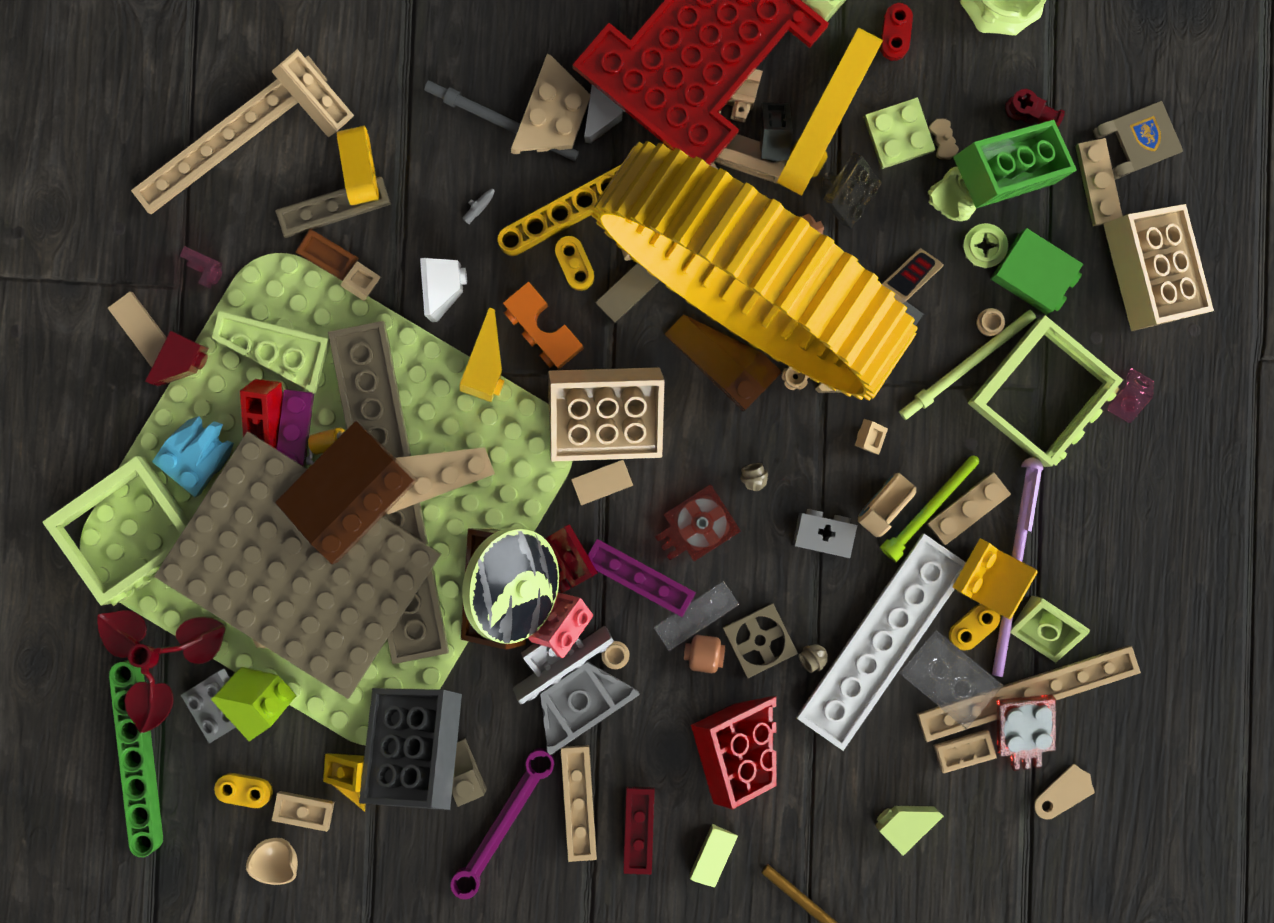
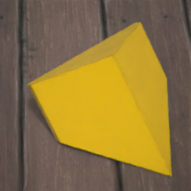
M325 754L323 782L332 784L365 812L366 804L359 803L364 756Z

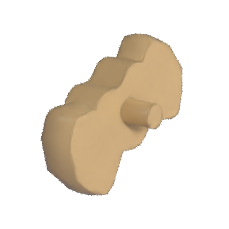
M936 119L928 127L929 132L935 136L934 143L938 146L936 156L942 160H950L959 151L958 146L955 144L956 140L952 136L951 122L946 119Z

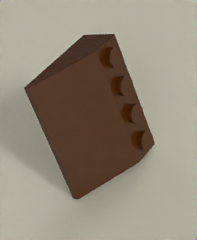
M356 420L275 503L309 543L331 564H335L351 550L418 480Z

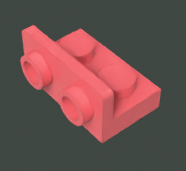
M557 593L555 604L547 620L528 638L532 643L550 647L558 657L564 658L593 618V614L581 598Z

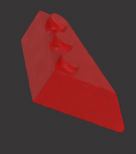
M776 696L735 703L691 725L713 804L734 809L776 787V751L773 750V733H776V722H773V707H776Z

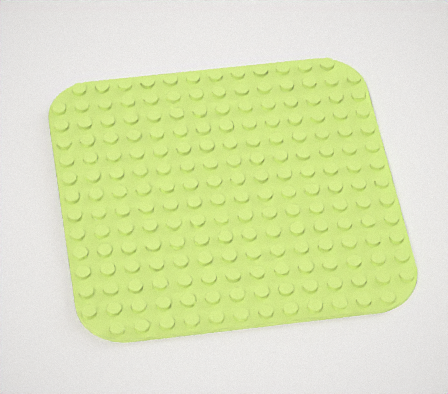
M273 253L254 259L236 274L195 341L209 348L206 353L208 359L205 366L201 370L198 369L196 374L170 382L119 468L136 456L145 457L187 518L191 520L227 462L219 472L213 475L203 492L199 496L194 497L152 462L164 442L187 420L200 416L204 429L214 421L223 424L219 441L223 443L228 440L234 443L230 459L243 439L241 389L254 379L282 382V399L284 389L310 392L254 360L212 339L219 311L329 339V331L384 321L411 456L485 447L495 473L492 476L420 502L428 545L442 553L433 566L449 653L392 664L387 639L350 698L347 699L268 648H256L252 638L155 578L154 576L157 572L149 576L151 581L138 590L135 587L126 593L128 597L119 603L176 636L178 627L183 622L192 618L206 617L221 622L226 630L220 650L213 658L214 660L234 672L244 667L279 675L297 695L289 705L345 739L366 746L372 688L440 690L468 641L461 640L462 587L465 576L468 529L521 528L535 532L566 480L573 461L551 462L548 403L501 376V379L505 380L500 396L494 395L492 402L461 392L460 382L470 359L469 356L369 296L365 301L361 300L341 286L342 280L312 262L293 254ZM330 342L317 392L314 394L309 437L312 434L338 427L345 431L347 430ZM308 446V448H307V456H306V457L309 456V446ZM313 454L311 460L315 462L322 454ZM307 463L305 464V467H306L307 469L311 466L310 464H309V465H307ZM138 475L95 505L81 533L80 551L106 589L109 590L175 544L181 534Z

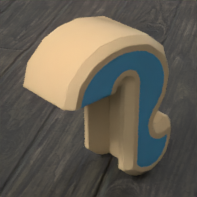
M894 473L884 483L881 490L862 509L858 515V522L875 537L883 536L892 527L890 522L914 497L916 487L900 473Z

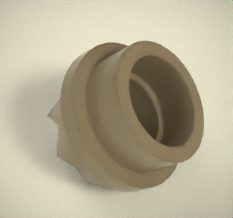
M762 463L750 464L741 469L742 476L740 479L747 489L759 491L766 486L768 471L764 469Z
M817 644L805 646L803 652L799 654L802 665L810 673L815 670H822L827 663L828 654L826 649Z

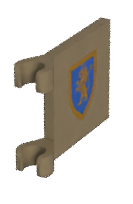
M1162 101L1100 124L1093 130L1096 139H1101L1114 132L1117 135L1128 162L1112 169L1115 180L1183 152Z

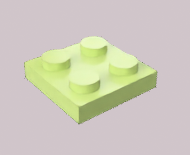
M918 97L864 116L881 169L932 153L936 150Z

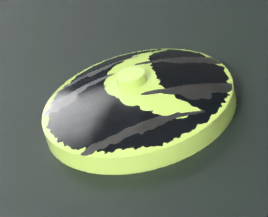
M506 528L490 535L479 545L471 557L465 572L462 598L466 616L472 627L481 636L504 644L517 643L533 635L544 624L553 609L559 588L558 562L550 544L541 535L533 531L521 528Z

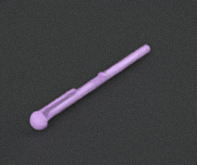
M1028 458L1021 465V467L1026 468L1012 552V557L1021 562L1024 555L1027 531H1032L1041 471L1043 470V464L1037 458ZM1004 616L1001 617L992 671L994 676L1003 677L1013 617L1011 619H1007Z

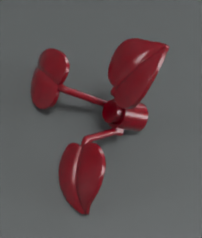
M122 610L98 614V631L105 648L116 657H128L130 664L141 668V673L149 680V683L138 682L128 690L125 697V708L128 716L140 733L148 732L160 725L166 719L173 706V692L170 686L165 683L155 684V679L149 672V669L158 663L159 655L183 650L185 659L191 663L204 664L209 662L220 650L226 630L224 624L206 617L189 619L183 622L176 630V638L181 645L155 649L152 646L139 643L145 637L147 628L145 620L138 613Z

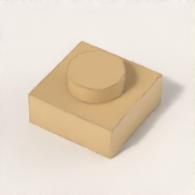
M357 261L342 281L341 286L365 301L378 283L380 276Z
M864 419L858 431L855 446L879 455L888 429L873 421Z

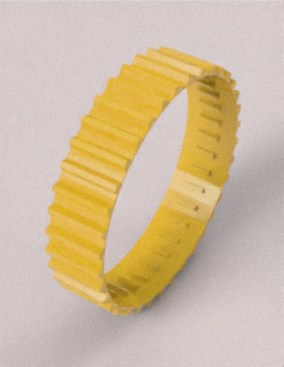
M646 141L644 144L638 142L591 209L593 212L592 217L597 220L596 224L605 230L604 233L613 239L620 249L627 252L632 260L642 265L650 275L663 282L667 288L680 295L687 303L698 308L707 317L726 327L734 335L746 340L756 349L767 353L776 361H781L794 371L801 372L813 381L823 383L834 391L839 390L846 396L850 397L853 395L859 400L864 398L868 401L871 398L874 399L917 334L915 332L918 328L913 324L914 318L905 312L907 307L894 298L895 293L883 286L874 273L863 268L857 262V258L835 245L833 239L811 227L804 218L795 216L786 210L777 200L769 199L759 193L749 183L746 182L744 184L733 178L727 171L721 168L718 170L697 156L692 158L680 149L675 148L673 151L662 143H658L655 146L649 141Z

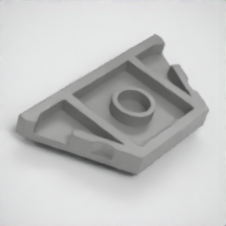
M588 661L580 668L563 677L558 683L542 691L540 697L543 708L547 752L549 755L639 696V691Z

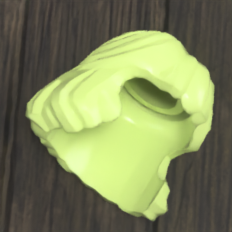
M958 167L950 169L941 181L931 186L930 190H928L930 195L929 204L933 205L937 211H941V214L951 220H968L976 210Z

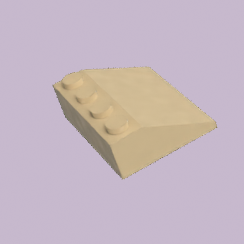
M1186 204L1128 214L1103 224L1131 331L1214 311Z
M660 368L548 371L551 462L662 458L664 377Z

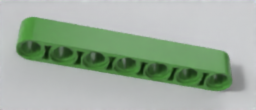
M129 660L116 663L111 667L109 680L129 848L133 855L146 857L161 846L163 831L151 730L145 733L138 731L136 736L132 735L128 727L130 723L134 724V722L128 716L125 708V697L128 690L138 682H145L144 674L141 673V668L132 666ZM124 666L131 671L129 680L125 679L122 675ZM133 751H136L140 754V764L133 761ZM136 779H139L143 782V792L139 791L136 788ZM139 807L147 811V819L139 816ZM142 836L150 839L151 847L143 845Z

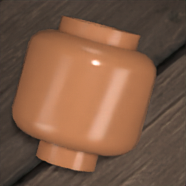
M695 635L691 644L686 643L684 660H689V667L692 671L715 673L718 667L723 668L725 645H721V641L717 637Z

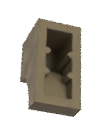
M466 738L457 741L452 795L457 807L484 796L487 791Z

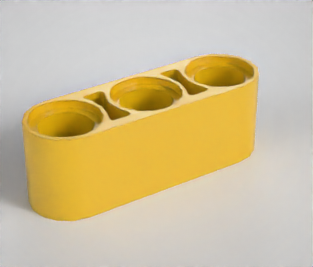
M365 125L337 131L345 189L350 205L379 200L371 144Z

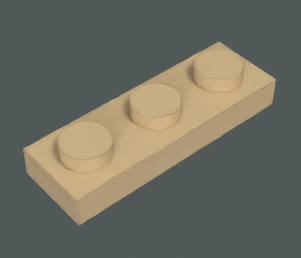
M1106 138L1078 143L1075 147L1092 226L1103 225L1106 222L1122 217Z
M992 472L926 524L942 545H947L1009 497L1011 493L997 475Z

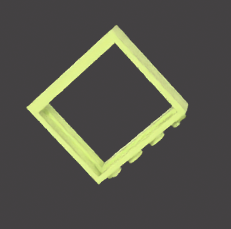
M1045 315L1035 321L968 404L1030 456L1039 459L1044 467H1051L1053 465L1056 466L1066 457L1067 453L1065 450L1071 443L1074 445L1083 437L1085 433L1083 428L1088 422L1093 423L1103 412L1100 409L1106 401L1110 402L1117 396L1118 386L1123 379ZM1043 335L1048 337L1103 383L1046 453L986 405Z
M134 457L43 521L47 530L101 606L108 604L115 606L128 597L126 593L135 587L138 590L151 581L149 576L158 571L175 544L107 590L64 529L65 526L138 475L180 534H182L190 521L145 457Z

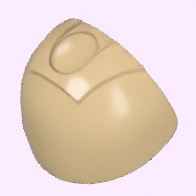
M283 838L266 839L260 842L249 855L246 870L253 879L271 885L287 884L296 878L297 854L290 843Z

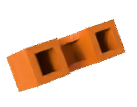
M529 281L503 302L507 308L503 312L513 325L519 323L525 331L522 333V336L531 346L537 344L543 352L539 356L549 368L555 365L559 370L584 349L583 345L566 325H563L553 333H546L538 328V316L548 305Z

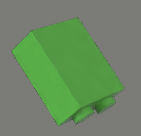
M1025 228L1018 234L1007 251L1005 258L1000 262L990 279L1039 311L1048 314L1054 310L1058 311L1067 299L1064 294L1069 287L1073 288L1082 275L1079 270L1083 263L1028 228Z

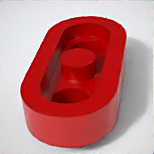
M903 3L891 5L884 15L881 36L883 42L880 45L882 55L891 61L902 59L910 46L913 13ZM895 14H902L904 19L897 20ZM891 41H899L900 47H893Z

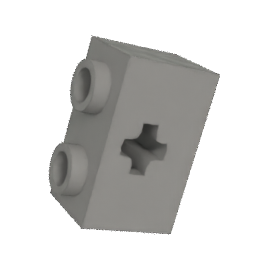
M807 509L806 514L799 513L792 546L846 558L851 557L857 525L850 524L851 518L834 515V520L823 518L824 512ZM828 525L827 530L832 531L831 537H825L823 541V536L818 534V531Z

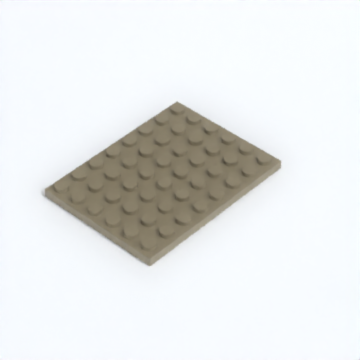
M247 432L154 577L349 699L442 553L385 517H382L338 563L331 564L309 543L275 503L307 468L251 432Z

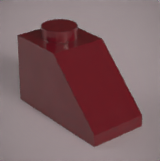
M170 331L145 382L161 386L196 374L198 369L201 370L205 366L208 359L206 353L209 348Z

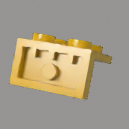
M980 538L955 581L953 588L1007 619H1011L1034 580L1037 570L998 550L992 544Z

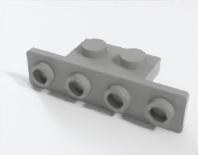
M603 626L584 640L578 637L564 658L558 657L550 647L536 643L522 651L523 659L534 674L513 687L517 701L523 704L534 699L539 692L550 685L558 683L563 676L583 666L588 659L597 653L604 652L614 642L606 626Z

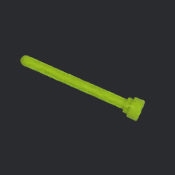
M974 455L970 456L896 538L887 539L879 547L882 552L891 560L897 562L904 555L902 552L905 549L904 545L979 464V458Z

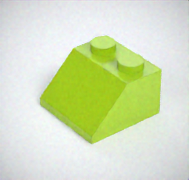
M241 667L217 691L211 700L248 741H251L270 728L297 695L279 675Z

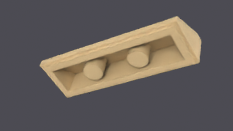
M298 49L272 70L276 78L328 137L336 133L354 116Z

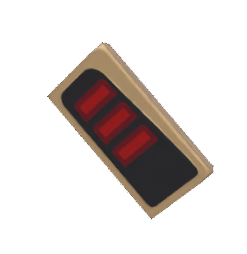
M920 248L887 278L882 285L895 293L894 298L897 301L904 303L944 265Z

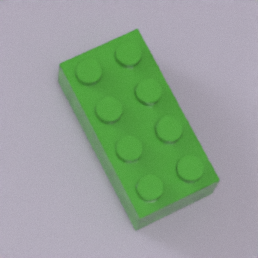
M1055 120L973 142L953 157L975 208L1054 185L1077 171Z

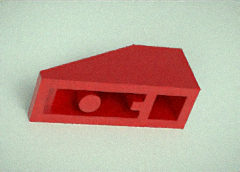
M254 379L240 390L243 437L247 432H251L277 449L283 402L282 382Z

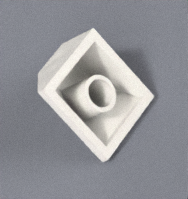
M420 258L424 315L431 322H438L463 293V285L467 284L466 268H461L458 260Z

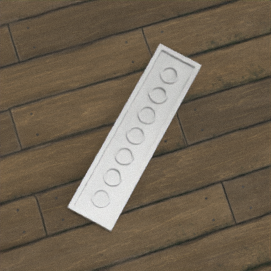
M922 534L796 718L844 751L954 591L953 585L966 562L926 534Z

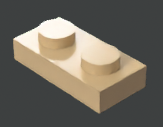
M279 791L276 796L272 821L327 832L330 828L335 802Z

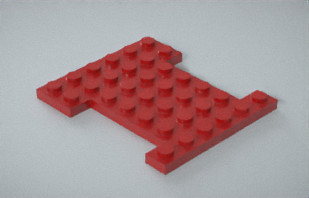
M664 0L631 40L608 23L574 62L573 69L671 150L674 151L675 148L680 149L692 158L697 156L711 166L739 133V129L719 113L788 31L811 48L827 29L829 23L801 0Z

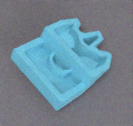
M198 416L187 420L164 442L152 462L192 496L197 497L203 492L213 475L219 472L227 462L234 443L228 440L223 443L219 441L223 424L214 421L204 429L202 427V419Z

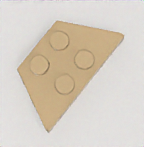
M549 54L546 55L511 148V153L520 154V151L528 150L544 152L550 149H572L586 113L590 94Z

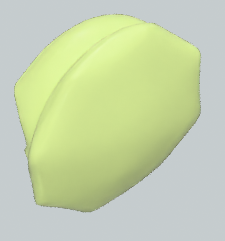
M960 0L961 5L979 32L1012 36L1017 35L1028 25L1038 20L1042 15L1046 0Z

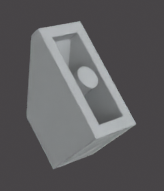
M594 85L591 87L584 135L585 143L590 144L622 121L623 112H625Z

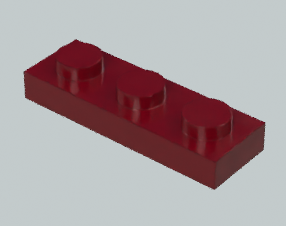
M627 786L624 874L652 875L655 787Z

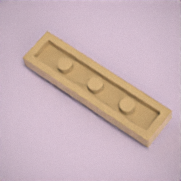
M589 745L562 747L561 760L568 862L597 860Z

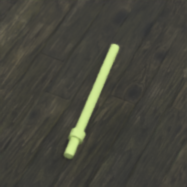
M1028 310L927 390L922 389L914 396L915 399L899 411L903 419L907 420L922 407L924 409L934 402L933 399L1035 320L1036 315L1031 310Z

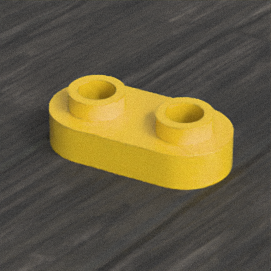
M573 236L561 238L555 246V253L568 284L578 291L588 289L594 282V271L581 242ZM572 247L575 250L574 254L566 256L564 254L566 248ZM579 272L586 275L585 280L582 282L575 279L576 274Z
M982 604L976 605L951 627L949 631L951 644L960 650L974 648L997 628L1000 622V614ZM985 613L990 615L988 623H983L982 616ZM967 631L969 633V639L963 642L961 640V634Z
M235 773L223 775L217 780L214 787L215 795L220 801L250 808L263 807L270 801L273 794L272 786L267 780ZM226 784L232 787L231 794L225 792L224 786ZM252 790L260 792L259 799L252 796Z

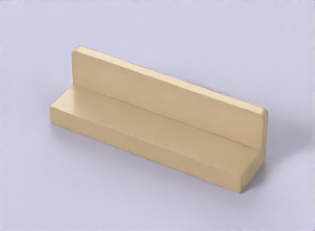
M737 134L714 163L778 184L777 180L785 167L786 160L771 162L761 159L760 142Z

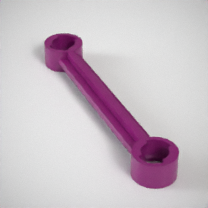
M537 748L528 755L526 760L527 770L467 866L460 868L454 874L451 880V890L456 897L470 899L477 893L481 882L480 875L540 779L546 778L552 773L555 759L553 754L549 755L547 749ZM547 756L551 761L549 770L537 773L532 769L530 762L535 757ZM472 876L475 879V889L470 892H463L456 885V880L458 881L461 877L470 878Z

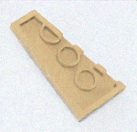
M485 447L396 458L418 481L387 514L389 515L494 475L495 473Z

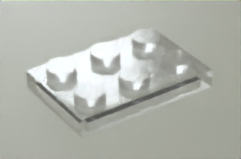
M937 630L900 672L904 678L965 729L972 724L1003 686Z

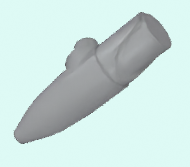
M493 188L485 192L478 200L473 201L471 199L468 202L471 207L462 217L467 224H470L475 217L479 216L491 201L495 192Z

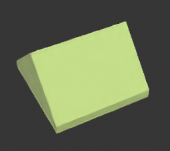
M1031 596L1013 623L1010 633L1056 663L1087 636L1090 629L1045 599Z

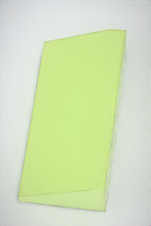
M712 824L689 874L690 880L715 887L738 835Z

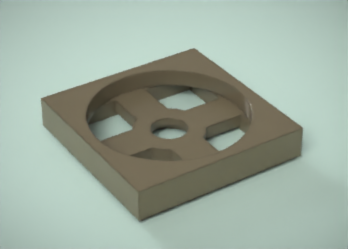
M773 603L723 627L747 678L798 654ZM756 617H768L774 620L777 626L767 631L760 629ZM745 623L750 632L749 639L737 645L736 637L738 630ZM758 635L765 637V643L762 646L755 644V637ZM783 636V650L779 656L774 657L769 647L771 641ZM752 650L759 651L764 663L760 665L752 664L746 661L743 655Z

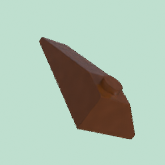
M684 314L664 334L743 412L782 373L762 352Z

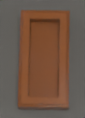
M312 229L308 230L296 250L297 254L342 281L359 259Z

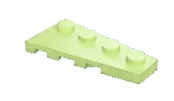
M221 311L218 312L212 339L316 394L330 342L329 339Z

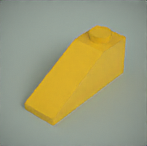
M489 308L461 379L460 391L492 402L494 395L500 396L505 380L501 379L502 367L495 309Z

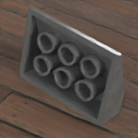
M372 688L359 803L450 810L462 694L437 689Z

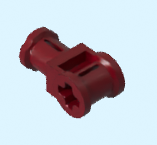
M1029 89L1017 91L1005 105V112L1010 119L1015 121L1021 120L1030 125L1034 122L1040 124L1055 120L1057 127H1059L1065 115L1064 110L1060 109L1057 111L1045 105L1046 100L1037 97Z

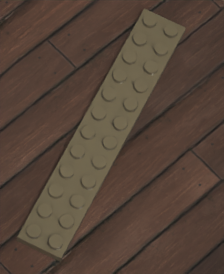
M379 321L329 331L328 335L346 428L348 429L357 420L395 458L411 456L385 322ZM420 503L389 515L386 513L383 516L428 545ZM433 568L388 637L392 664L449 653Z

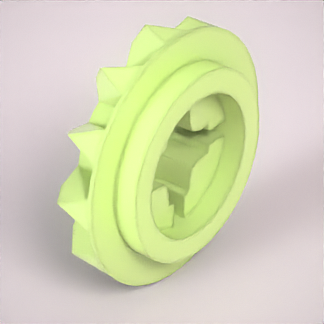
M984 223L974 226L965 235L962 246L965 258L969 259L974 266L985 269L996 266L1005 258L1008 251L1006 235L999 227L993 224ZM984 235L987 244L996 246L987 250L986 255L983 253V249L975 247L983 242Z

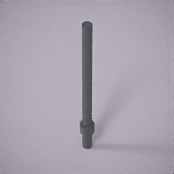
M427 81L424 91L443 99V103L452 107L458 106L517 134L520 123L461 96L459 91L451 87L446 89L432 81ZM573 148L565 150L550 149L574 162L579 155V151Z

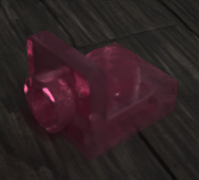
M184 246L180 257L188 260L186 266L203 272L199 284L211 289L213 284H217L221 278L222 263Z

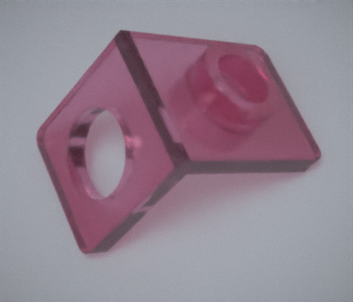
M1131 368L1128 371L1127 384L1108 405V411L1131 423L1153 398L1154 381ZM1135 378L1142 381L1146 385V387H1143L1139 383H1137Z

